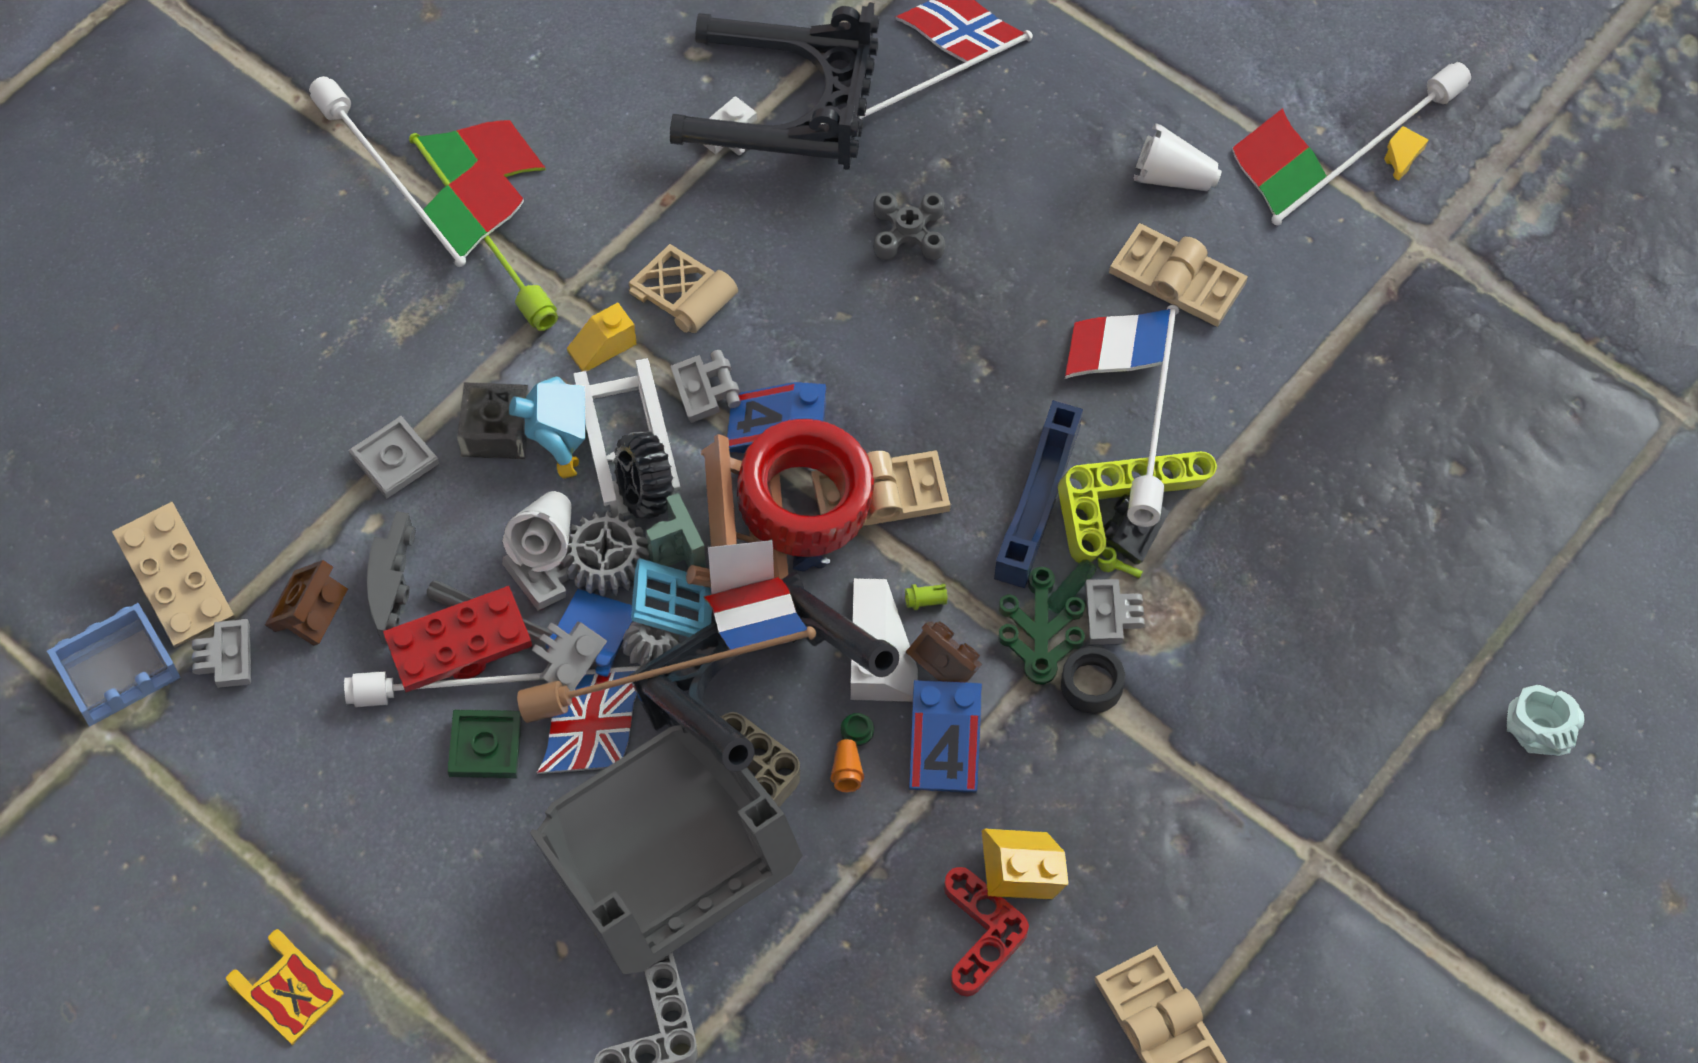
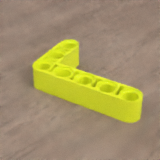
M1201 451L1156 456L1153 476L1162 481L1164 492L1201 487L1215 474L1217 464L1211 454ZM1149 457L1077 465L1070 468L1060 479L1058 493L1071 557L1080 564L1091 563L1106 547L1105 532L1098 500L1121 497L1124 494L1130 495L1131 485L1134 480L1132 471L1139 473L1141 476L1146 475ZM1193 465H1198L1203 470V475L1197 474L1193 469ZM1162 468L1169 469L1173 474V479L1167 478L1163 474ZM1101 475L1108 476L1112 481V486L1104 484L1101 480ZM1070 478L1078 480L1081 483L1082 489L1074 488L1070 483ZM1076 509L1083 510L1087 514L1088 520H1081L1076 514ZM1082 540L1089 541L1093 545L1094 552L1085 550L1082 546Z

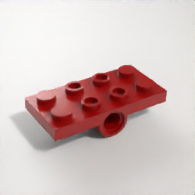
M510 586L383 631L405 693L450 676H454L455 679L473 678L485 670L486 663L532 647L530 636Z

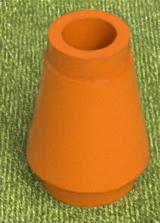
M849 739L841 740L836 745L837 749L830 779L838 791L853 792L861 787L864 773L856 742Z

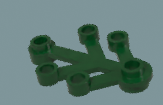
M1037 567L1029 574L1028 587L1035 594V622L1019 608V600L1014 595H1004L999 601V612L1003 616L1012 619L1034 640V651L1018 638L1019 631L1012 624L1001 626L998 640L1003 646L1012 649L1025 662L1024 671L1026 676L1033 683L1040 685L1049 683L1056 677L1058 671L1057 663L1073 649L1081 648L1085 639V633L1081 628L1070 627L1065 633L1064 641L1048 652V641L1070 622L1083 616L1085 603L1078 597L1069 598L1066 601L1065 609L1048 623V594L1054 588L1055 576L1046 567ZM1045 576L1048 579L1045 581H1040L1036 577ZM1009 602L1015 607L1007 609L1003 605ZM1072 605H1076L1080 608V610L1074 612L1071 611L1069 607ZM1011 632L1014 637L1010 639L1005 638L1003 633ZM1077 635L1080 637V640L1072 641L1069 636ZM1044 664L1047 666V668L1045 670H1039L1036 668L1035 665Z

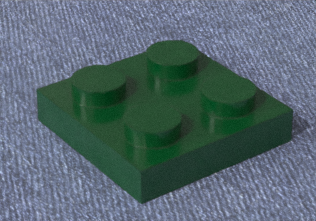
M453 710L448 761L449 777L517 778L522 722L520 711Z

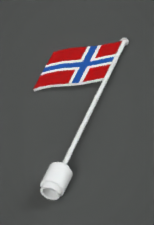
M930 0L895 16V20L914 28L938 48L965 63L867 109L865 116H860V119L1025 40L1029 42L1032 40L1033 35L1028 30L1022 32L1000 20L975 0Z

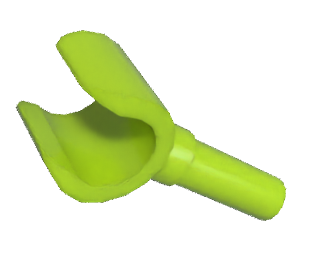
M1105 547L1102 555L1110 560L1098 558V566L1103 572H1112L1116 569L1140 578L1143 572L1118 560L1116 551L1111 547Z

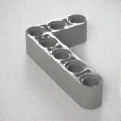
M672 952L643 971L659 1034L605 1048L596 1055L594 1063H638V1057L644 1053H651L655 1056V1060L652 1063H696L698 1057L696 1038ZM661 978H668L673 981L669 987L664 989L655 986L656 981ZM673 1010L682 1014L674 1022L666 1021L663 1018L667 1012ZM684 1043L690 1047L688 1053L684 1055H676L672 1052V1049L678 1044Z

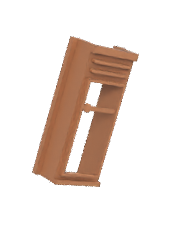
M717 434L714 436L715 442L701 450V455L705 458L711 547L737 544L736 538L749 543L760 542L751 531L750 537L736 532L731 472L739 475L742 461L730 457L728 437ZM778 473L768 483V489L774 501L782 507L780 474ZM773 549L774 578L779 577L783 579L788 576L787 554Z

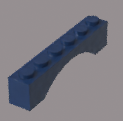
M1052 401L1023 494L1013 520L1005 534L996 560L995 580L1022 588L1026 587L1058 494V483L1065 474L1080 430L1083 409Z

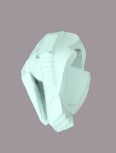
M1541 685L1523 688L1520 696L1513 699L1508 707L1507 732H1511L1528 753L1556 756L1568 754L1571 748L1576 745L1578 730L1584 725L1583 711L1574 698L1563 691L1556 693Z

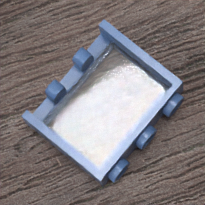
M139 603L120 609L114 616L101 623L98 622L88 626L84 632L70 639L61 640L53 648L47 650L89 727L181 678Z

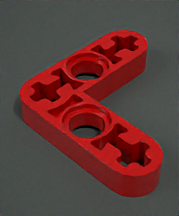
M957 867L950 870L945 876V894L987 930L952 970V988L959 995L968 997L979 992L1027 938L1029 924L1025 916L1004 898L988 896L987 884L973 872L963 867ZM954 879L958 882L963 879L966 880V889L971 894H974L971 902H967L969 893L961 887L957 891L953 889ZM982 899H989L994 902L996 910L992 914L985 915L977 910L976 904ZM1015 923L1019 924V935L1012 932L1006 938L1004 944L1001 938L1006 933V924L1013 926ZM988 945L994 946L998 949L1000 956L996 961L988 962L981 957L980 950ZM973 959L979 967L973 976L974 984L966 982L963 985L960 983V973L968 975L974 969V962L971 961Z

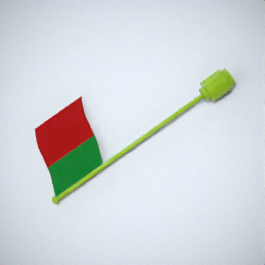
M510 120L485 122L449 133L426 136L412 133L409 136L410 143H415L445 186L469 170L481 158L484 152L505 177L522 172L546 170L545 166ZM487 235L483 239L520 289L515 299L516 306L532 327L537 328L539 331L551 328L558 320L555 305L541 286H525L489 235Z

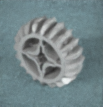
M607 510L605 517L599 518V515L594 511L592 515L593 520L590 521L582 516L580 520L581 526L572 524L570 528L571 534H569L568 551L562 560L563 568L568 567L566 571L567 577L570 580H575V585L578 589L586 586V590L590 594L595 589H599V594L604 596L606 590L612 589L613 594L617 595L618 587L621 586L629 591L631 587L630 581H634L637 560L639 558L649 560L650 558L647 550V539L644 537L641 527L635 528V522L632 518L624 522V516L621 512L615 518H612L611 513ZM612 537L620 539L623 542H617L614 539H612ZM608 545L607 554H605V560L603 562L602 557L604 556V553H606V546ZM583 562H587V565H594L599 570L592 569L586 566Z

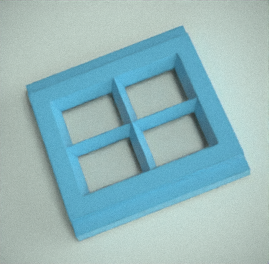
M639 558L634 576L632 621L690 637L711 624L712 608L703 598L712 594L711 588L688 584L686 581L687 572ZM647 579L671 585L670 594L647 588ZM677 587L700 594L699 603L677 597ZM646 597L669 603V613L646 607ZM675 606L699 612L698 621L675 615Z

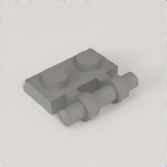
M721 350L713 351L710 354L712 362L703 364L700 355L670 366L691 423L719 413L720 409L717 401L722 399L727 401L729 408H736L741 404L738 397L740 390L730 375L731 365L729 360L724 358ZM717 376L721 385L712 388L709 378Z

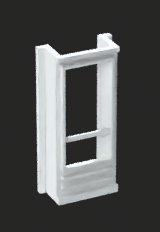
M648 358L636 360L637 376L589 385L586 371L573 373L576 385L585 386V426L604 506L610 505L612 518H615L620 512L623 516L632 514L628 511L627 506L623 504L622 496L619 495V487L616 484L617 480L612 481L608 461H613L616 456L614 452L606 456L593 402L595 398L639 390L648 429L658 436L660 443L664 445L665 453L669 455L668 461L672 466L671 474L674 477L672 480L674 491L681 490Z

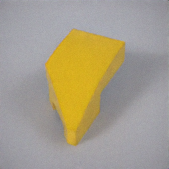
M1404 126L1389 141L1388 151L1384 158L1385 162L1391 164L1395 169L1393 176L1398 181L1409 171L1412 162L1425 149L1429 141Z

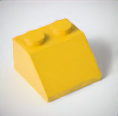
M983 829L981 831L988 896L1053 899L1068 885L1065 851L1048 832Z

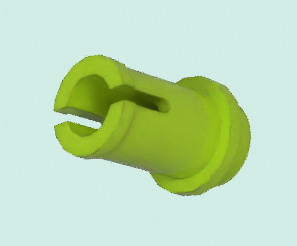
M912 584L911 588H905L907 608L913 607L914 610H918L921 606L947 604L948 597L945 584L917 587L916 584Z

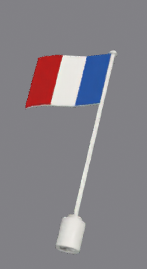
M1174 304L1169 305L1167 310L1146 314L1097 317L1075 322L1065 379L1089 373L1133 371L1162 365L1147 473L1133 480L1127 513L1128 519L1133 524L1142 527L1157 524L1161 516L1164 484L1153 476L1174 321L1175 315L1179 313V308Z

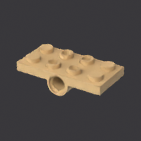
M1141 223L1138 224L1109 270L1110 274L1170 304H1174L1178 308L1216 327L1219 326L1248 278V276L1208 257L1206 247L1197 239L1183 237L1177 242Z
M937 450L890 458V454L885 451L867 453L874 472V491L871 506L863 526L950 512V501ZM817 470L811 471L819 515H822L835 508L841 501L838 488L828 476Z
M173 502L112 531L174 648L213 629L214 622L229 621L234 618L231 608Z
M1157 945L1095 977V983L1143 1063H1227L1202 1021L1203 1015L1197 1000L1187 988L1183 989Z

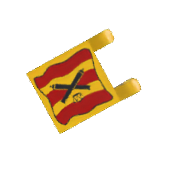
M276 929L268 936V940L271 946L283 957L253 986L236 969L226 976V980L236 993L244 998L293 1045L344 995V992L297 949L279 929Z

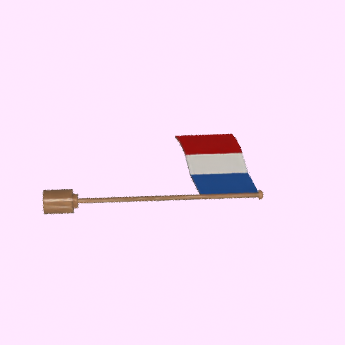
M779 577L703 597L714 612L719 634L729 648L728 651L570 691L566 685L563 686L560 681L530 687L518 691V707L526 723L567 713L568 706L572 704L573 697L806 637L812 640L816 636V631L811 626L806 627L797 615L791 593L783 580Z

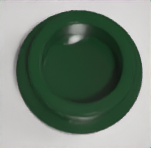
M862 713L850 714L841 723V736L844 740L855 741L857 746L865 745L874 735V724L868 716Z

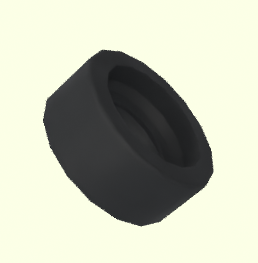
M1085 647L1078 649L1068 657L1063 665L1060 687L1064 698L1072 707L1084 713L1097 714L1108 711L1117 704L1123 693L1126 673L1122 662L1114 653L1101 647ZM1086 665L1100 666L1112 676V687L1105 694L1097 696L1088 695L1074 685L1073 677L1076 670Z

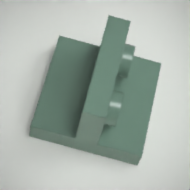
M679 493L666 497L669 521L658 522L646 530L649 561L670 566L685 560L688 568L690 565L706 568L704 544Z

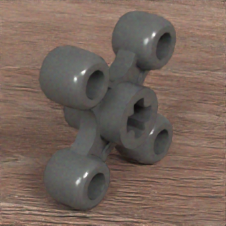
M887 192L878 194L873 203L874 214L880 220L890 221L893 224V228L891 231L881 232L875 237L873 245L875 255L882 260H889L896 255L897 249L901 244L905 246L918 244L925 258L929 260L941 258L945 252V239L938 232L928 231L925 224L928 221H935L942 217L945 208L942 196L933 192L924 195L918 208L913 206L900 208L894 195Z

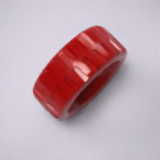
M794 419L780 422L758 435L744 454L737 484V504L742 514V519L755 537L760 541L772 540L773 549L781 553L799 557H813L831 553L842 548L852 540L866 521L874 491L872 464L860 443L849 433L833 424L814 419ZM794 467L811 468L822 472L834 482L839 490L841 501L835 508L825 514L816 516L799 515L783 509L774 501L769 492L768 483L775 475L786 469Z

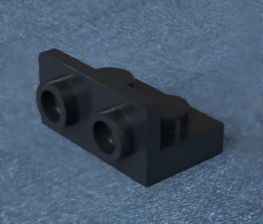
M1124 494L1114 506L1115 515L1103 526L1106 547H1113L1132 563L1138 565L1146 557L1169 511L1162 506L1160 520L1153 526L1142 527L1135 525L1127 516L1130 495Z

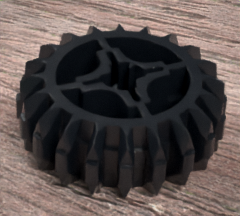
M636 431L622 436L614 450L616 457L613 462L615 464L614 473L617 478L616 484L619 487V495L623 498V504L627 506L630 514H633L636 518L649 519L665 514L667 511L666 497L671 496L672 492H674L672 485L674 477L671 474L672 466L668 461L669 455L665 453L663 443H660L658 436L654 435L651 431Z

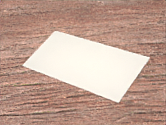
M772 540L708 547L712 594L774 578Z

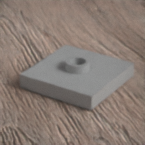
M402 416L349 449L352 459L386 499L439 464L437 456Z

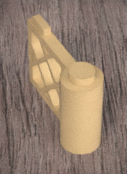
M671 244L629 282V292L632 296L643 303L648 299L676 317L674 319L676 325L686 333H696L738 293L736 283L728 274L721 270L714 272ZM671 256L680 261L679 267L663 268V264ZM699 273L702 275L698 281L685 283V274ZM681 275V283L664 285V277ZM659 278L660 286L645 287L642 284L647 279ZM682 292V296L674 304L665 300L664 294Z

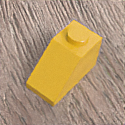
M617 302L591 316L569 344L567 352L580 370L587 372L637 345L635 325Z

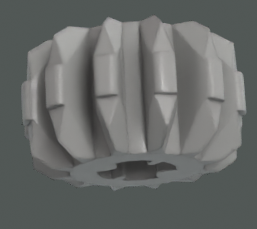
M632 622L623 636V654L630 656V664L638 663L642 667L678 645L679 634Z

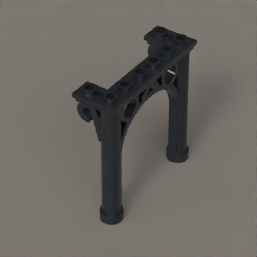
M869 2L868 6H862L861 15L853 7L840 6L833 11L830 24L811 26V28L713 18L711 14L699 13L695 30L696 43H717L796 53L811 61L818 68L825 82V90L819 103L808 114L795 121L779 125H762L673 114L670 124V144L683 145L685 142L838 159V164L844 165L843 169L850 170L851 159L858 156L859 140L855 139L862 135L863 119H860V116H865L867 98L863 97L869 96L871 78H867V76H873L875 58H871V55L877 56L878 38H873V33L877 34L879 27V16L874 15L875 3ZM835 60H845L849 63L843 69L833 68L830 64ZM852 78L850 87L840 83ZM847 103L846 108H842V110L836 107L837 105Z
M794 571L781 579L791 593L797 615L806 627L811 626L816 631V636L812 640L806 637L812 646H817L823 641H827L876 677H886L896 669L899 663V652L896 647L885 640L875 638L805 590L797 572ZM714 621L628 676L728 651L729 648L721 638L717 623ZM739 655L631 682L655 730L662 728L666 724L669 728L681 725L716 754L717 760L726 769L733 772L745 769L752 762L754 757L753 744L702 702L704 691L712 678Z

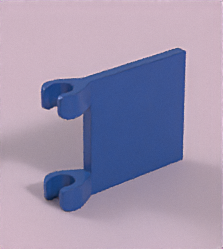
M577 589L562 616L558 627L569 634L578 621L607 640L596 657V674L605 677L609 675L614 659L624 641L625 631L634 622L631 618L632 605ZM552 634L550 636V638L553 640H555L557 637V635Z

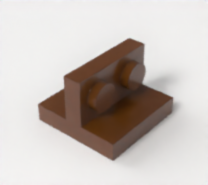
M324 560L294 570L265 626L274 632L287 628L311 645H318L348 588L329 576L333 566Z

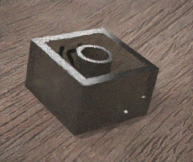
M464 382L457 433L461 457L525 459L527 447L525 418L510 415L509 406L514 396L526 398L529 393L528 385Z

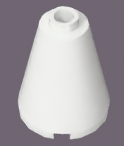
M1153 125L1152 129L1157 132L1154 137L1148 135L1136 165V168L1141 169L1140 176L1134 174V181L1208 191L1211 186L1214 188L1217 186L1222 171L1218 169L1216 161L1162 125Z
M551 491L541 496L510 519L503 535V544L506 553L516 564L520 566L524 564L532 567V571L541 572L551 570L561 563L568 551L572 509L570 500L560 492Z

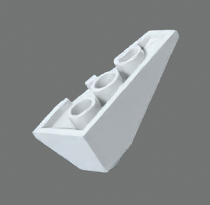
M854 578L853 623L875 638L885 640L896 647L899 652V663L890 675L876 677L852 660L850 700L913 702L914 680H918V668L915 660L905 653L910 645L887 579Z

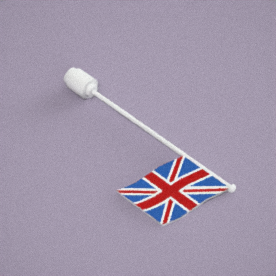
M641 666L611 668L609 675L606 677L596 674L595 669H589L574 690L627 677L641 668ZM386 671L356 673L352 677L344 679L346 704H354L355 707L388 705V698H394V691L404 690L402 684H394L393 678H387ZM542 673L442 680L418 689L543 679L540 677ZM632 683L573 697L572 704L568 706L567 713L552 717L547 750L537 774L605 769L623 758L629 743L633 707L637 696Z

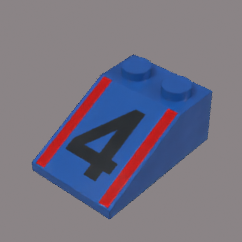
M792 382L741 392L738 395L741 404L736 408H730L727 434L729 452L745 453L758 435L780 422L794 419L824 421L826 384Z
M914 680L909 790L977 793L982 683Z

